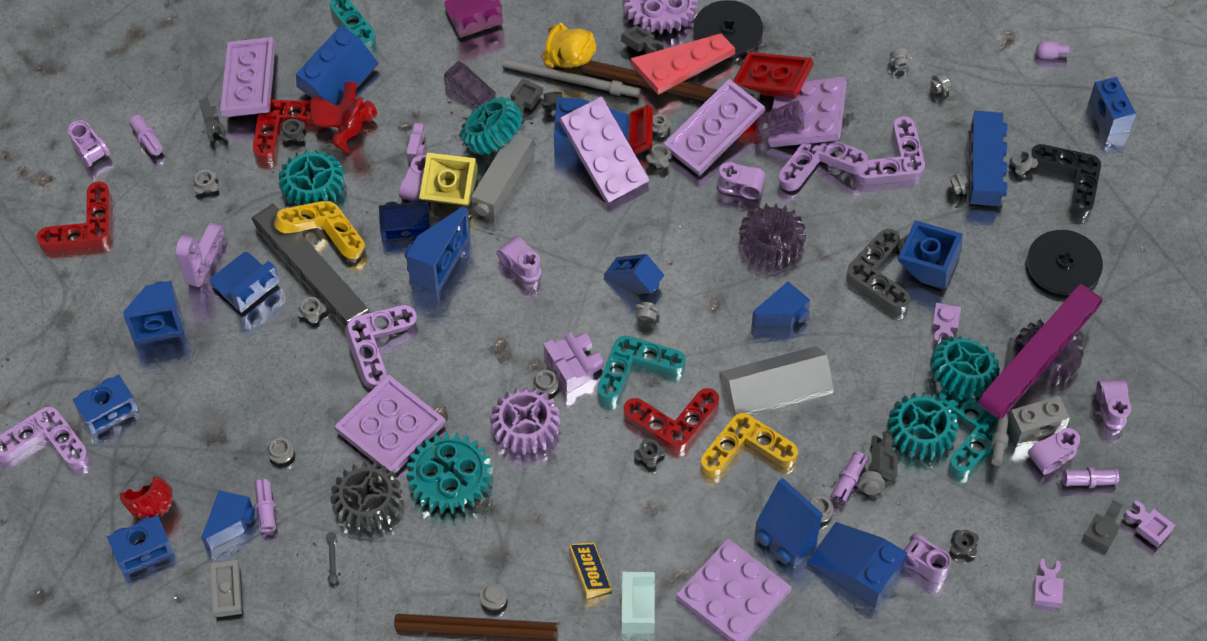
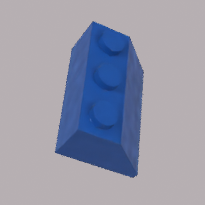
M340 25L296 73V87L311 98L318 97L338 105L343 99L344 83L357 82V89L378 66V61L358 36Z

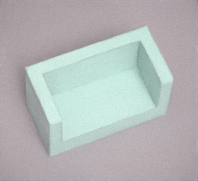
M622 572V633H655V572Z

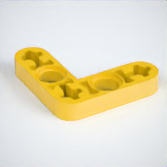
M320 201L281 209L277 212L274 220L275 228L282 233H294L323 227L340 252L349 259L360 258L365 248L363 239L340 208L330 201ZM302 214L308 215L312 219H306L302 216ZM335 227L341 228L345 232H340L336 230Z
M739 413L731 419L702 455L701 471L708 477L719 476L745 444L775 464L787 468L796 463L798 449L793 442L746 413ZM746 423L747 428L743 427L737 436L738 424L743 425ZM761 435H766L771 439V443L761 445L758 443L757 438ZM724 440H730L735 444V447L731 450H725L720 444ZM790 451V456H781L782 452ZM717 454H719L717 466L712 465L708 467V461L712 463L716 459Z

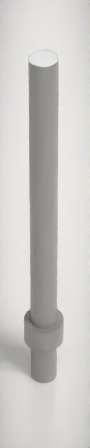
M504 58L502 64L503 68L610 91L612 95L620 96L623 94L639 98L640 88L623 85V82L604 81Z
M1010 337L1005 368L1018 355L1020 340L1017 337ZM1009 412L1001 420L998 419L996 433L992 436V464L994 465L1002 464L1004 449L1008 446L1009 437L1006 433Z

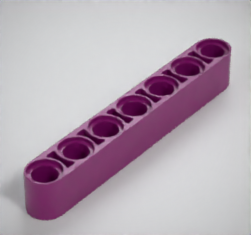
M1080 284L981 396L978 405L1001 420L1093 316L1101 305L1103 298Z

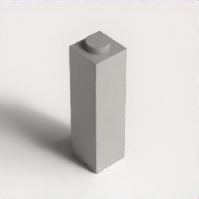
M517 134L512 137V141H508L505 146L501 147L471 196L473 210L479 215L495 219L534 154L533 139Z

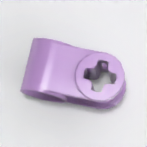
M80 120L69 125L68 134L72 145L87 167L93 166L92 163L103 156H110L107 146L95 134L88 123Z
M426 155L416 156L411 161L408 172L400 186L399 197L401 199L419 204L426 203V201L419 200Z
M726 162L719 168L720 177L717 180V188L724 194L756 200L761 196L766 175L763 170L756 167Z
M515 236L497 250L496 253L500 261L524 282L533 283L541 278L542 271L539 266L541 262L539 254L530 248L519 236Z
M1125 380L1098 381L1096 395L1100 404L1104 425L1111 430H1121L1125 427L1127 417L1132 410L1127 382Z
M1064 428L1034 444L1027 453L1040 471L1046 475L1076 456L1077 447L1080 444V436L1075 430Z
M916 533L912 534L909 538V544L904 549V551L908 552L904 566L916 571L933 583L943 582L949 574L951 564L949 554L930 543L923 536ZM932 564H940L943 568H935Z

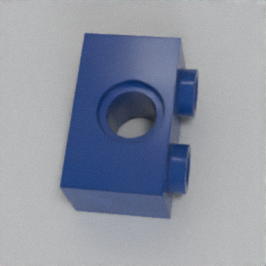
M1113 77L1095 82L1089 100L1107 135L1112 136L1131 131L1136 112L1118 78Z
M119 374L104 380L100 385L91 390L83 391L78 397L72 399L91 434L138 410L133 395Z
M158 515L152 518H144L133 526L120 528L112 535L107 536L122 574L174 553ZM139 540H145L140 545H134Z

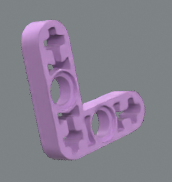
M902 116L894 122L893 137L898 157L868 160L869 167L866 172L869 175H865V173L854 174V178L859 184L873 185L911 181L922 177L925 161L916 125L911 118ZM901 126H904L905 129L908 130L907 136L905 137L903 128H900ZM910 144L915 150L907 152L902 146ZM911 160H913L914 168H916L917 170H913V168L910 167ZM890 166L893 167L896 170V172L893 174H887L884 172L883 168Z
M838 141L801 144L780 171L779 182L781 188L786 191L798 189L820 161L852 174H862L869 167L868 156L864 151ZM840 151L843 153L839 157H832L830 155L832 152ZM803 159L809 161L806 165L797 164L798 161Z
M210 223L199 244L196 238L186 235L180 237L176 247V256L186 284L195 287L202 285L224 239L225 227L223 225Z
M401 305L355 316L347 323L345 335L361 380L367 388L374 389L387 376L375 338L410 329L417 319L416 312L412 307ZM402 313L404 317H409V320L407 322H405L404 319L397 320L395 323L393 322V320L398 319ZM375 319H384L387 322V328L379 329L376 327ZM355 324L358 328L363 329L360 333V336L358 331L352 330ZM361 347L369 348L372 352V357L363 358L360 355L359 349ZM372 371L374 375H379L376 381L374 378L369 377Z
M53 407L42 408L0 435V447L4 445L8 449L6 452L0 450V462H8L45 438L48 439L66 465L71 469L78 470L84 468L89 462V455L83 443L58 410ZM47 417L53 419L56 427L52 429L45 419ZM30 429L33 431V435L30 438H20V434L24 430ZM59 434H69V439L66 442H56ZM15 438L18 445L15 446L11 439ZM72 447L80 455V458L77 460L72 457L69 451Z

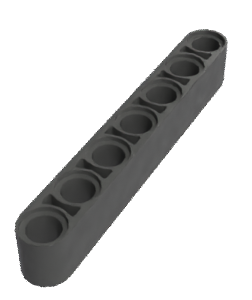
M274 204L269 205L251 217L255 227L320 301L326 304L328 310L344 328L351 318L370 313L367 306L300 232L282 233L275 228L274 220L279 209ZM355 324V326L352 328L353 331H356L357 329H359V328L356 326V324Z

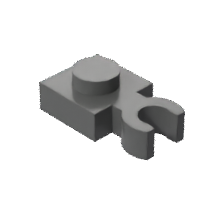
M638 25L623 32L621 35V42L637 52L643 49L646 51V54L664 49L662 42L654 40V35L641 29Z
M522 78L510 94L511 100L520 108L522 117L524 116V108L526 107L531 110L543 94V87Z

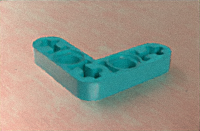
M331 0V14L336 21L358 36L368 49L373 47L376 43L375 31L350 0ZM338 6H341L342 8L345 7L346 13L344 14L343 10ZM351 19L359 21L356 25L347 24Z
M620 336L613 344L598 383V398L605 404L617 402L625 386L632 364L676 376L685 369V356L676 349L631 336ZM625 345L629 346L626 352L621 351V348H624ZM637 348H639V350H638V356H635V353L637 352ZM646 351H652L657 356L653 360H646L642 355ZM661 355L664 356L662 363H660ZM673 359L678 360V363H676L675 366L670 365V362H672ZM614 365H620L624 368V371L621 374H613L610 369ZM610 381L614 382L613 391L610 394H605V391L610 386Z
M945 387L941 389L938 401L945 398V407L952 406V414H957V420L973 431L953 453L949 462V469L955 476L966 477L992 450V436L996 433V430H993L989 437L986 434L989 427H997L998 418L980 407L978 401L971 397L969 399L966 395L959 397L955 392L949 393V389ZM951 396H954V397H955V400H950V401H947V400H946V397H948V398L951 397ZM966 409H974L978 412L979 416L977 418H969L965 415L964 411ZM979 441L984 445V449L982 451H975L971 448L970 443ZM967 454L969 458L966 466H957V462H962Z

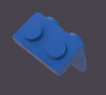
M243 252L212 276L210 283L238 311L243 312L277 285L279 279L276 267L269 260L262 265L249 252Z

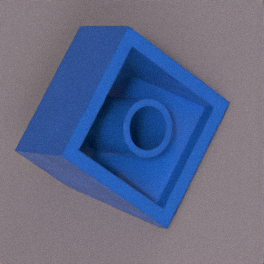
M915 220L900 252L898 261L921 283L946 289L962 252L963 234Z
M159 281L146 285L123 312L133 342L184 333L181 309L172 281Z

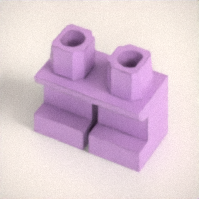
M570 332L560 341L554 343L551 340L543 344L544 357L557 375L566 393L594 380L593 373L604 367V360L599 352L588 356L584 353L592 348V342L587 333L574 337L572 332Z

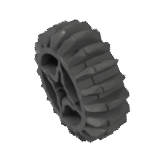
M363 462L362 468H357L353 464L352 472L344 469V478H336V485L332 486L331 489L333 495H331L330 500L331 504H333V512L335 515L338 514L337 517L340 522L345 521L346 527L351 528L355 525L358 532L362 527H366V530L370 533L371 526L376 525L381 530L382 522L390 525V516L397 517V509L402 506L403 492L400 489V481L396 479L393 471L388 473L385 465L378 469V465L375 462L371 467H367V464ZM375 483L384 487L387 490L388 494L382 493V490L376 489ZM346 500L358 505L359 510L357 511L349 507Z

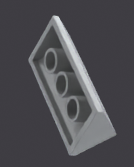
M817 346L719 372L735 415L758 412L834 390L828 356Z

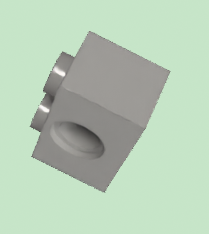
M1060 396L1012 409L1007 428L1017 447L1048 438L1061 429L1067 428L1070 416Z

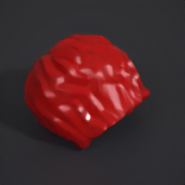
M154 476L150 485H143L138 492L127 489L126 492L120 493L119 499L132 516L140 520L152 518L156 515L160 518L172 506L173 489L166 480L160 476Z

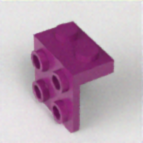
M446 0L444 2V7L460 38L503 24L502 5L499 0Z

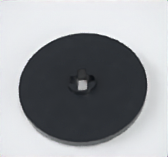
M722 0L713 2L699 11L694 20L693 33L695 40L722 34L735 47V54L729 58H736L748 54V52L753 51L759 45L763 35V23L758 13L750 6L738 1Z
M1053 230L1040 235L1031 244L1027 255V267L1032 278L1044 289L1059 295H1071L1080 284L1091 289L1098 282L1103 269V260L1096 245L1084 235L1069 230ZM1063 260L1068 261L1066 265L1061 264Z

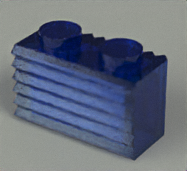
M412 200L410 203L401 204L387 202L385 205H379L382 241L416 239L418 235L431 228L428 201Z

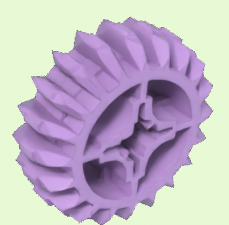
M527 386L524 392H519L515 388L513 395L506 391L505 399L498 398L497 406L492 408V415L490 416L491 432L495 434L497 443L502 442L504 449L511 446L513 454L518 449H521L523 455L526 454V450L530 449L535 454L537 447L545 450L546 443L552 444L554 436L558 435V427L561 425L559 409L555 407L553 399H548L546 392L539 395L537 388L533 392H529ZM540 412L546 418L544 425L539 423L538 415ZM507 416L510 417L511 421L513 422L511 429H509L504 423Z

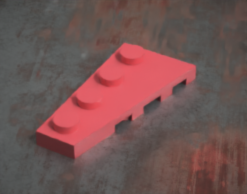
M717 34L631 58V66L659 95L734 55L735 47L722 34Z

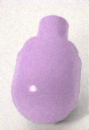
M1041 41L1036 46V54L1041 59L1058 58V55H1069V45H1059V42Z

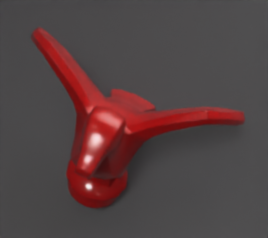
M357 82L344 83L343 99L338 105L318 97L311 99L310 108L314 125L338 128V132L332 137V144L344 153L349 152L346 142L349 138L359 133L362 121L369 123L377 116L376 107L372 102H362L363 98L360 96L355 100Z

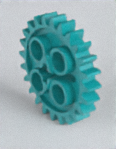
M445 432L444 439L440 440L437 434L434 435L435 442L431 443L428 439H425V448L417 445L418 454L410 455L412 462L407 463L409 472L406 473L407 481H410L408 482L409 490H414L413 498H420L421 506L429 502L430 511H433L438 506L440 514H443L446 508H449L451 514H454L455 507H459L462 512H465V504L468 503L471 507H475L474 498L483 500L482 492L489 491L487 483H492V475L490 474L493 471L492 465H490V456L486 455L485 447L478 449L477 440L469 443V435L460 440L458 432L455 433L453 438H449L448 432ZM447 454H452V455H454L453 457L448 458V459H447V458H443V456H445V455H447ZM465 469L474 470L471 473H463ZM430 472L436 473V475L432 477L425 476L427 473ZM449 487L456 488L453 492L445 491Z

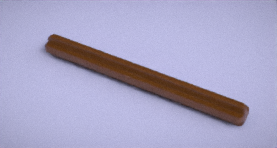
M590 60L581 67L583 73L651 88L636 70ZM681 82L664 92L707 101L717 89Z
M400 613L396 614L394 618L396 630L555 639L558 634V625L555 622Z

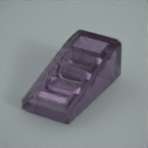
M457 61L444 73L445 85L477 108L478 105H483L485 101H490L496 95L492 88L460 61ZM480 91L484 92L478 98L475 97Z
M799 100L761 115L756 120L757 138L761 139L804 129V110ZM767 123V128L763 129V124Z

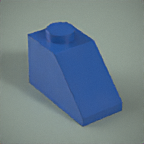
M647 254L616 257L603 274L606 279L634 294L653 293L657 290L659 282L664 277L663 272Z
M788 281L753 311L752 325L756 328H791L797 322L801 323L808 317L810 299Z
M218 491L201 537L205 549L212 550L245 532L248 523H252L255 515V508L252 507L250 497Z

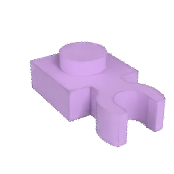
M414 123L413 134L410 136L407 149L408 167H410L413 158L425 155L426 147L422 145L425 138L423 123Z
M936 303L932 329L937 330L933 338L934 345H937L939 338L949 339L950 336L954 337L953 333H957L961 307Z
M1136 500L1132 508L1138 514H1133L1127 509L1124 513V518L1130 523H1137L1139 526L1136 532L1158 548L1174 530L1176 525L1155 509L1150 514L1147 513L1145 506Z
M1041 559L1038 567L1041 576L1036 575L1034 579L1033 604L1061 608L1063 604L1064 579L1056 578L1060 571L1061 563L1056 560L1054 569L1050 570L1045 566V559Z

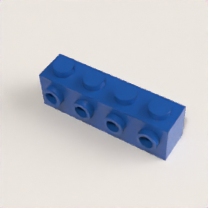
M974 110L971 122L970 204L1000 206L1002 197L1007 195V182H1003V177L1007 175V162H1003V157L1007 155V142H1003V137L1007 135V123L1003 122V113Z

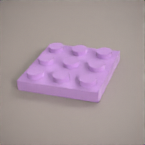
M845 77L805 81L796 99L774 96L768 138L770 147L840 140L847 87Z
M388 374L334 427L338 434L375 462L380 468L385 465L388 473L393 471L395 474L411 459V454L417 453L416 446L423 447L425 439L430 440L446 424V420Z
M728 538L676 594V599L729 641H747L791 592V586Z

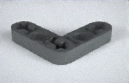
M884 229L849 264L846 277L853 286L893 313L901 314L907 311L909 307V293L878 271L897 251L900 236L893 229ZM889 239L893 240V242H888V243L884 246V249L882 248V247H883V244H884V240H885V241H888ZM875 253L879 255L880 259L878 261H870L867 255ZM854 272H863L862 274H858L857 276L854 275ZM881 283L885 289L883 291H875L871 285ZM894 299H902L903 302L894 303Z

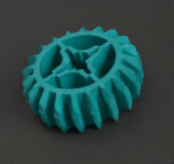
M501 96L498 99L494 97L491 101H485L481 106L478 105L475 111H471L472 114L465 118L466 122L462 124L463 129H461L460 133L463 143L474 154L484 155L487 153L489 155L494 150L497 152L500 147L505 146L508 141H512V137L518 134L517 130L522 127V113L520 108L508 97L504 98Z
M317 149L313 153L305 150L302 155L296 152V158L288 157V164H282L278 183L284 199H287L290 205L300 206L320 201L335 202L336 196H341L342 188L345 185V175L341 163L336 161L334 155L328 156L326 151L319 154Z
M961 335L956 339L950 336L949 339H943L934 348L929 364L931 366L930 373L934 375V381L941 383L940 388H948L949 393L955 392L959 397L966 395L969 399L973 395L979 398L999 376V360L995 359L994 352L988 351L989 346L983 347L980 345V341L974 342L971 340V337L966 340Z
M924 391L921 397H918L914 392L911 394V398L904 395L901 402L897 401L894 404V408L889 412L887 422L888 433L893 435V446L901 445V453L906 450L909 451L910 458L914 454H918L920 460L924 459V455H928L932 460L935 457V453L942 456L945 450L949 451L952 444L956 441V432H958L959 425L956 423L958 419L957 414H952V406L945 407V398L937 401L936 394L929 398ZM906 416L910 418V424L907 428L904 427L902 422ZM940 423L943 432L938 436L936 434V426Z

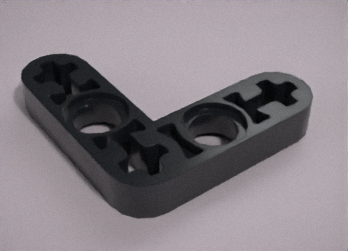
M1045 144L1035 145L1031 150V155L1033 159L1038 161L1036 168L1075 176L1070 212L1078 218L1088 217L1094 206L1101 169L1100 159L1092 154ZM1039 154L1043 155V159L1039 158ZM1067 158L1071 161V164L1063 165L1059 162V159ZM1087 164L1091 165L1092 169H1088ZM1082 182L1089 183L1092 188L1089 190H1084L1079 186V184ZM1081 198H1085L1084 208L1079 207Z

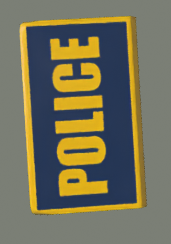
M595 543L569 545V554L586 599L611 592L612 587Z

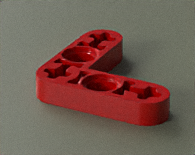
M270 100V110L274 109L272 113L268 114L270 113L269 111L258 114L253 142V152L256 160L265 163L275 158L281 124L286 120L297 119L304 122L306 126H316L311 116V101ZM293 109L301 111L297 116L289 115V112ZM266 127L274 129L271 134L261 133ZM264 143H267L268 149L265 150V153H261L264 150Z
M97 181L90 184L87 188L86 223L49 226L39 230L36 238L40 248L46 252L102 247L108 244L111 239V193L108 185ZM99 191H102L100 193L101 202L97 201L96 195ZM98 210L105 211V214L100 218L92 216ZM97 226H100L102 231L100 237H95L98 234ZM72 233L80 234V237L75 241L67 239Z
M701 389L675 421L639 398H632L625 402L623 416L629 424L668 449L680 452L689 446L717 411L719 395L713 389ZM709 398L712 399V403H709V402H708V403L703 407V411H702L701 408H702V406H703V399H704V400H708ZM631 409H640V413L630 414ZM689 415H695L700 421L695 425H690L685 419ZM653 420H659L663 423V427L654 430L649 426V423ZM683 428L685 431L682 434V441L678 439L674 442L673 436L678 437Z

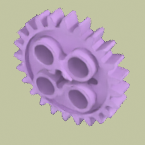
M623 0L622 2L624 13H628V20L634 19V25L641 23V29L650 27L651 33L658 29L660 34L663 33V29H667L669 33H672V28L680 31L681 25L687 27L688 21L692 22L696 15L698 0Z

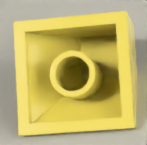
M427 153L419 200L469 206L471 196L475 190L478 171L476 158Z

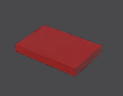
M748 52L733 82L759 92L760 95L796 99L814 63L812 58Z

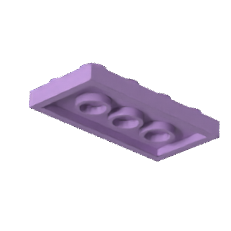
M274 37L227 43L220 106L222 117L270 111L276 46Z
M728 79L664 142V145L670 149L671 154L700 176L765 112V106Z
M602 96L559 119L560 124L606 204L650 181Z

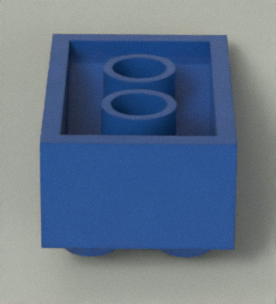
M557 97L554 154H578L560 124L559 119L590 103V101L581 98ZM609 108L627 140L629 115Z
M461 207L417 236L413 244L408 245L405 258L407 259L410 283L436 293L438 292L470 237L468 209L466 207Z
M781 478L756 522V538L762 545L769 546L783 564H789L794 569L816 549L822 512L784 478Z
M835 522L807 561V565L876 607L903 569L908 552L885 538Z

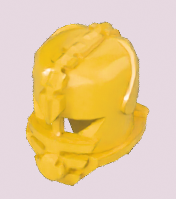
M562 23L549 26L547 29L549 35L541 58L544 61V65L551 69L554 67L573 68L583 66L591 60L596 52V42L593 33L579 28L571 30ZM559 51L561 52V56L563 59H559Z

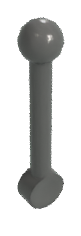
M329 532L326 535V541L329 543L330 575L327 580L330 584H335L338 581V576L335 574L334 543L337 541L335 533Z

